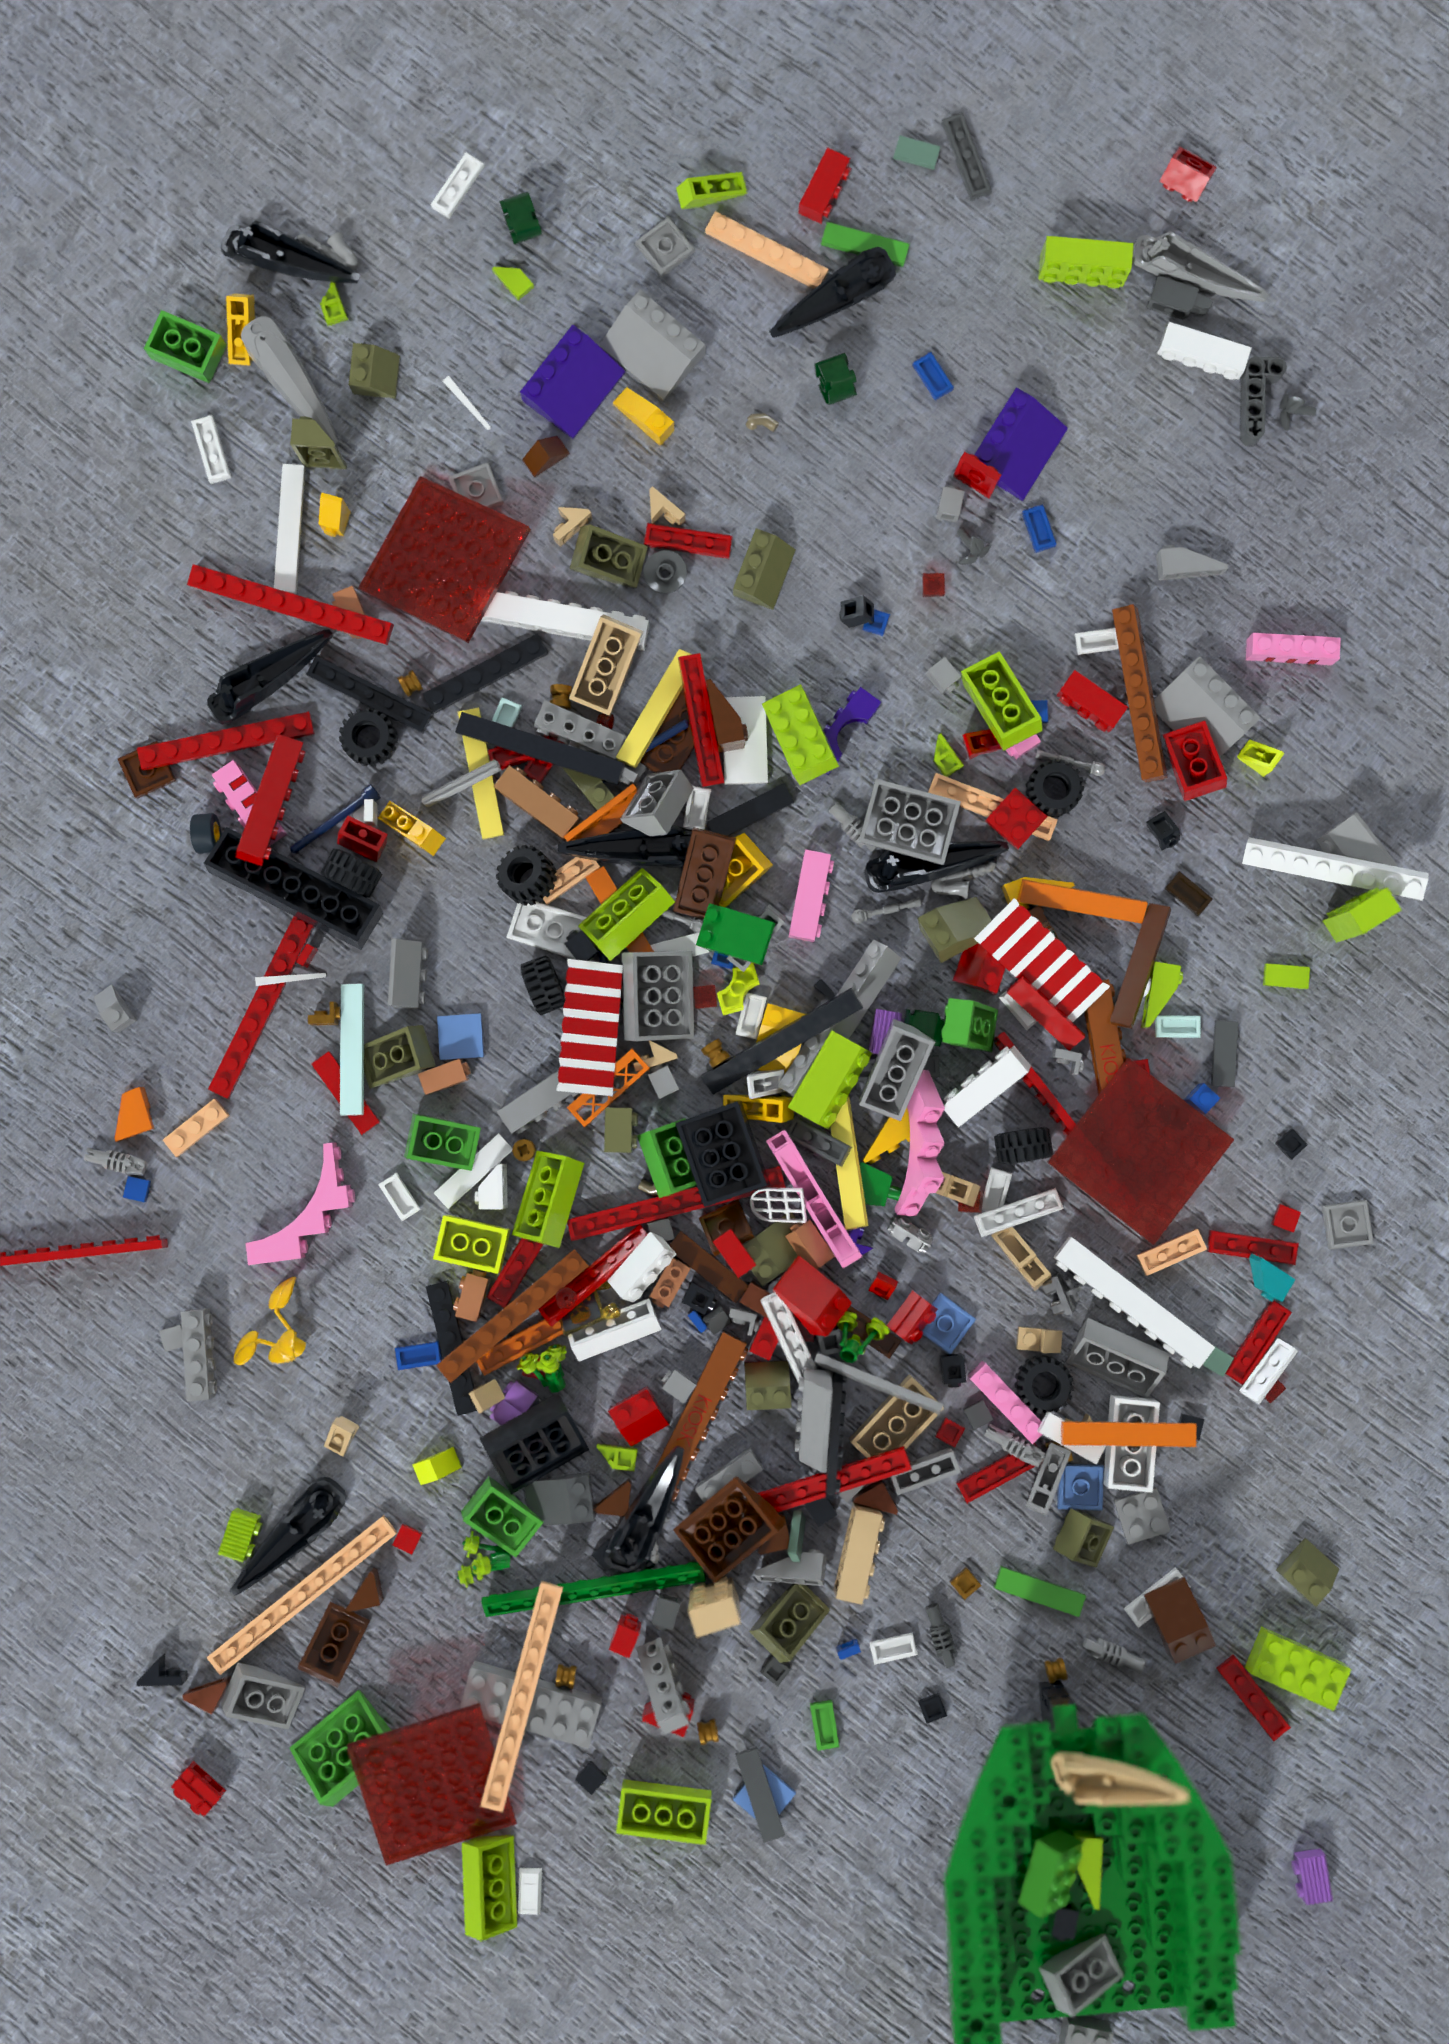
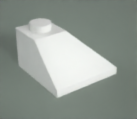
M497 1164L478 1187V1191H475V1204H479V1209L508 1208L507 1164Z

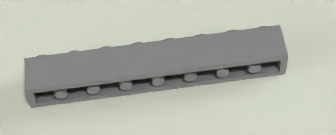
M874 939L872 940L836 995L838 996L852 988L862 1003L863 1008L807 1040L779 1082V1088L794 1097L831 1030L847 1039L850 1038L901 960L900 956L888 946Z

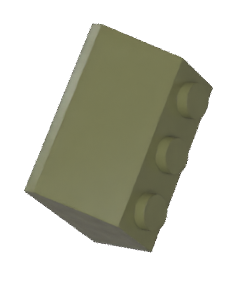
M301 416L299 419L292 418L290 445L305 467L347 470V464L335 443L315 420L306 416Z
M756 528L734 584L733 596L774 610L796 549L778 536Z

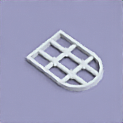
M764 1187L755 1191L750 1198L752 1212L763 1221L807 1222L803 1188ZM766 1191V1197H755L758 1192ZM769 1191H783L784 1198L772 1197ZM787 1192H800V1198H789V1196L787 1197ZM754 1200L767 1202L768 1208H755ZM771 1201L785 1202V1209H773ZM788 1201L801 1202L802 1209L789 1208ZM758 1212L769 1213V1218L762 1216ZM772 1212H784L787 1219L773 1218ZM790 1213H802L803 1219H790Z

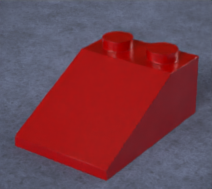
M1205 720L1163 734L1174 775L1184 801L1226 788L1227 776Z
M797 1256L772 1289L811 1335L827 1337L852 1304L837 1285L801 1256Z

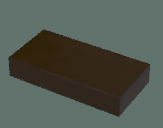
M1180 871L1164 888L1197 916L1213 900V898Z

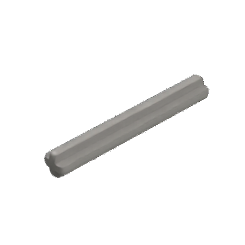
M492 760L422 796L423 804L425 807H431L501 770L498 761Z

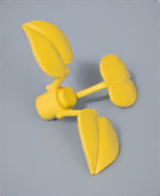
M295 1276L283 1281L274 1289L268 1304L270 1309H274V1313L286 1327L287 1331L281 1335L277 1343L258 1338L257 1331L248 1332L242 1337L235 1349L234 1364L242 1365L248 1362L254 1355L257 1344L260 1343L272 1346L268 1356L269 1361L272 1363L293 1361L295 1357H299L303 1353L306 1342L296 1337L297 1332L290 1327L280 1313V1309L286 1306L291 1297L296 1280Z

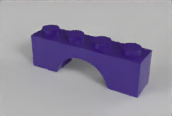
M862 687L857 692L853 690L846 699L849 703L844 709L840 707L833 717L835 719L834 723L831 726L827 724L823 729L837 762L842 758V752L837 743V736L842 728L855 722L867 724L881 705V701Z

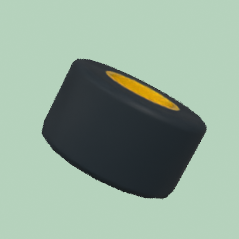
M214 813L195 814L190 820L192 846L198 854L210 853L222 835L219 819Z

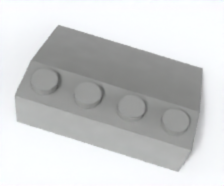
M641 289L626 304L599 345L612 359L663 402L706 355L705 344Z
M1200 656L1154 699L1157 716L1171 731L1205 720L1219 757L1261 719Z
M876 779L859 843L944 865L961 801Z
M692 951L622 953L624 1040L648 1041L694 1038Z

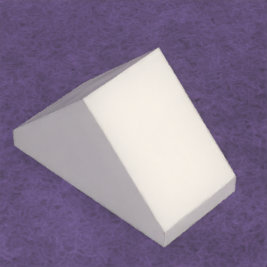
M784 1070L750 1073L747 1076L749 1099L785 1092L778 1087L779 1082L784 1076Z

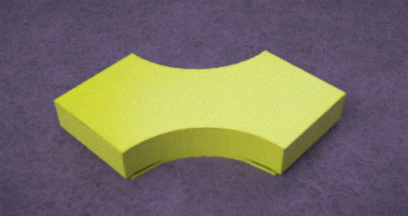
M751 963L744 972L738 967L732 968L733 977L730 984L724 990L717 993L723 1015L744 1010L743 1002L746 994L753 987L760 985L754 963Z

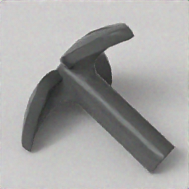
M1285 393L1279 409H1283L1280 414L1282 427L1284 430L1289 431V415L1314 416L1317 411L1316 407L1303 406L1305 400L1299 397L1289 398V395Z
M964 527L957 531V534L970 550V556L958 562L960 565L974 563L977 561L978 556L982 558L987 554L991 547L990 543L984 547L983 541L975 536L971 538Z

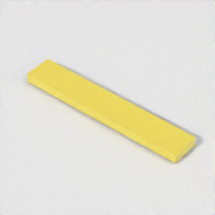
M681 649L678 650L616 756L617 761L636 769L683 689L678 657L691 655L690 653Z
M479 708L458 712L459 719L462 712L481 718ZM462 736L469 772L490 762L487 743ZM493 775L472 785L483 840L504 836L496 790L494 788Z
M848 1096L846 1103L841 1107L835 1122L830 1128L831 1135L834 1138L852 1147L843 1166L841 1167L836 1164L845 1230L867 1227L868 1219L850 1097Z

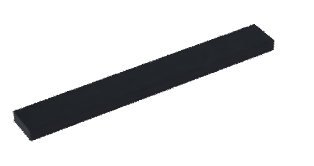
M465 712L461 713L455 733L617 785H619L626 765L620 761Z
M850 988L701 1075V1078L714 1095L861 1010L863 1005L853 989Z

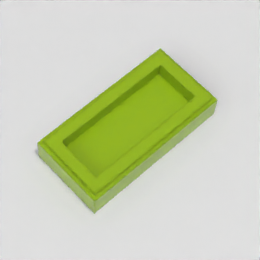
M1266 963L1264 964L1263 986L1309 989L1310 967Z

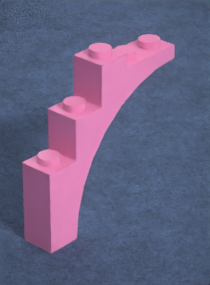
M929 1070L922 1071L907 1105L910 1124V1151L905 1182L900 1198L895 1206V1212L899 1216H917L929 1193H936L944 1180L936 1158L944 1145L937 1122L945 1107Z
M783 1130L766 1141L793 1188H803L805 1208L842 1268L862 1257L861 1253L832 1209L787 1132Z
M336 1143L323 1144L324 1162L321 1178L315 1194L305 1210L291 1224L278 1233L262 1240L246 1243L248 1265L306 1257L305 1253H308V1244L303 1239V1236L329 1232L332 1222L330 1214L327 1215V1210L353 1207L352 1202H355L354 1189H351L350 1185L341 1186V1182L344 1181V1173L342 1168L339 1169L338 1160H341V1149L339 1146L337 1147Z

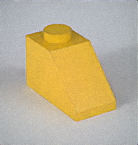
M321 493L319 509L320 527L329 536H344L351 511L343 498Z

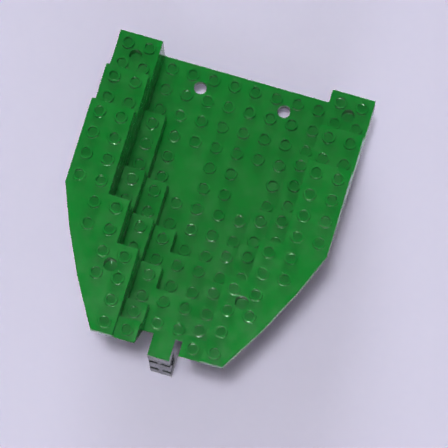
M1061 1680L1055 1681L1052 1684L1049 1681L1039 1682L1042 1722L1001 1726L974 1785L944 1874L947 1983L953 2043L1002 2044L1001 2022L1069 2017L1070 2015L1056 2008L1039 1967L1054 1955L1100 1934L1106 1935L1123 1977L1075 2016L1177 2007L1189 2031L1236 2027L1233 1991H1238L1235 1954H1241L1232 1858L1207 1808L1181 1765L1144 1713L1096 1717L1090 1728L1078 1729L1076 1704L1070 1698ZM1059 1751L1080 1753L1088 1757L1129 1765L1159 1776L1187 1790L1189 1800L1181 1803L1078 1804L1074 1800L1073 1791L1066 1793L1065 1789L1060 1788L1054 1775L1051 1759ZM1060 1828L1070 1835L1071 1829L1093 1830L1095 1836H1101L1103 1839L1099 1909H1094L1076 1867V1879L1068 1893L1070 1894L1069 1902L1074 1903L1079 1911L1074 1940L1067 1939L1066 1941L1057 1940L1050 1934L1047 1928L1049 1914L1040 1918L1018 1903L1037 1839ZM1126 1981L1134 1982V1987L1129 1991L1122 1989ZM1035 1989L1044 1991L1043 1996L1039 1999L1033 1998L1031 1996L1032 1992Z

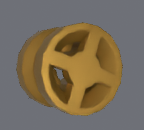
M413 670L409 671L408 675L397 678L407 697L411 696L412 692L423 689Z
M519 1140L513 1146V1155L519 1161L531 1160L535 1156L536 1147L530 1140Z
M1062 1657L1057 1658L1053 1662L1049 1660L1044 1661L1050 1684L1055 1683L1059 1679L1062 1681L1068 1680Z
M558 1664L555 1687L563 1685L573 1689L576 1666L565 1667L563 1664Z
M710 1719L708 1723L697 1722L701 1745H706L709 1741L719 1742L715 1719Z

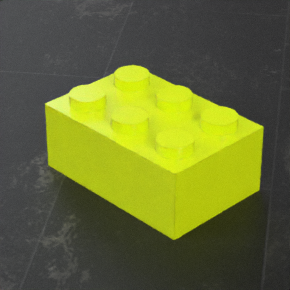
M443 1215L433 1259L499 1274L502 1270L511 1229L451 1215Z

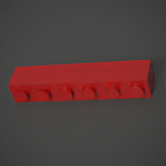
M280 734L277 735L242 833L236 858L260 866L263 865L264 859L269 860L272 847H269L271 839L276 840L279 828L276 827L278 820H283L286 811L283 808L284 802H289L293 790L290 789L291 782L295 783L299 774V770L296 767L298 763H303L306 751L302 750L303 742Z

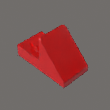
M990 729L962 735L969 760L981 754L996 752L1002 749Z

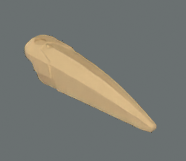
M1059 1751L1051 1759L1057 1783L1061 1789L1066 1790V1793L1073 1791L1074 1800L1078 1804L1181 1803L1189 1800L1187 1790L1159 1776L1129 1765L1088 1757L1080 1753Z

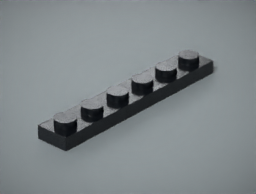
M537 633L423 693V696L432 713L436 714L548 655V652Z
M315 656L306 673L308 677L372 709L379 710L380 713L422 734L433 716L431 712L318 656Z
M448 1281L426 1286L443 1359L463 1343L458 1319L455 1316L456 1311L453 1310L454 1302ZM469 1367L451 1383L449 1382L457 1416L478 1411L469 1395L474 1389Z
M833 1372L825 1488V1499L834 1500L836 1493H840L841 1480L837 1479V1471H841L842 1457H838V1449L843 1447V1435L839 1433L840 1426H844L845 1413L841 1412V1404H845L846 1391H842V1384L847 1381V1377Z

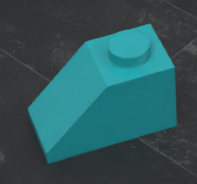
M1251 1254L1249 1260L1254 1286L1262 1291L1261 1296L1272 1302L1276 1299L1283 1302L1296 1279L1265 1259Z

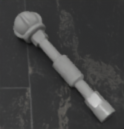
M1037 750L1035 757L1044 760L1056 759L1057 762L1065 760V764L1071 763L1073 766L1085 768V770H1088L1090 774L1093 773L1095 776L1103 775L1106 770L1105 765L1101 762L1083 763L1075 761L1074 758L1061 755L1055 756L1042 750Z
M920 898L906 901V903H894L872 911L857 909L852 913L851 918L853 922L860 924L863 921L866 922L867 918H871L874 915L883 913L886 915L898 912L904 908L921 906Z
M667 910L661 915L670 920L675 919L686 923L696 933H700L704 921L701 918L696 919V917L693 919L685 918L671 910Z

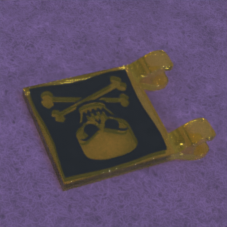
M608 1280L560 1320L564 1336L603 1320L618 1318L621 1315L620 1309L617 1308L615 1303L607 1305L604 1309L602 1308L598 1290L611 1288L612 1286Z

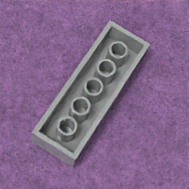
M474 1660L459 1712L503 1724L517 1672ZM538 1679L525 1731L589 1749L603 1697L576 1689H569L565 1686L555 1687V1683Z

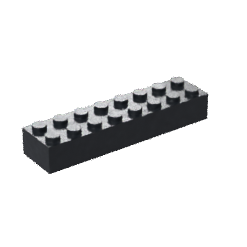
M226 827L204 862L209 873L362 950L383 915L380 904L273 850L269 860L264 859L262 866L236 858V852L242 834Z

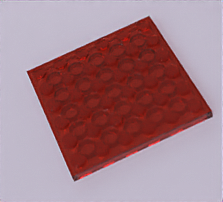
M420 476L358 589L373 598L469 643L531 529L519 521Z
M1127 1058L1046 1163L1150 1244L1154 1245L1234 1139L1138 1064Z
M480 1703L347 1744V1751L386 1866L517 1824L509 1794H507L503 1812L481 1807L495 1749Z

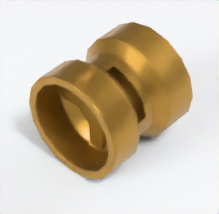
M564 684L551 685L550 693L552 694V699L549 702L570 710L571 701L569 696L571 695L572 687Z
M719 1038L701 1049L704 1056L710 1058L709 1064L712 1068L731 1057L727 1051L722 1050V1042Z

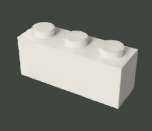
M650 1232L609 1278L608 1282L622 1299L634 1303L642 1296L646 1288L656 1280L661 1271L671 1263L676 1253L661 1236Z

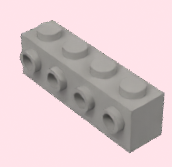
M545 700L533 727L540 736L546 738L550 736L557 739L556 742L571 745L613 760L616 759L625 735Z
M210 1308L191 1309L181 1312L187 1402L209 1400L215 1397L217 1393V1382L214 1379L216 1363L212 1350L214 1348V1338L211 1335L213 1319Z
M660 1637L637 1647L636 1650L656 1721L663 1734L665 1735L690 1724L687 1714H690V1709L686 1700H683L681 1696L685 1693L681 1682H677L676 1676H679V1672L675 1663L671 1662L670 1658L674 1656L670 1645H665Z

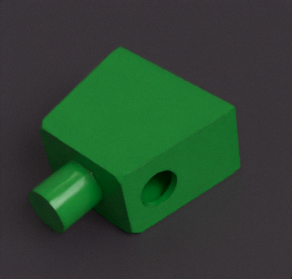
M859 1162L865 1205L885 1206L887 1198L899 1200L903 1188L891 1185L893 1176L863 1162Z

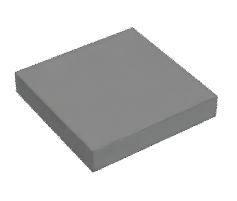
M669 216L635 241V246L661 278L695 253L694 247Z
M489 462L448 477L464 518L504 504Z
M1367 1200L1322 1205L1328 1249L1374 1244Z

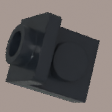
M1165 811L1146 822L1148 829L1159 841V848L1161 850L1175 846L1180 840L1179 828Z

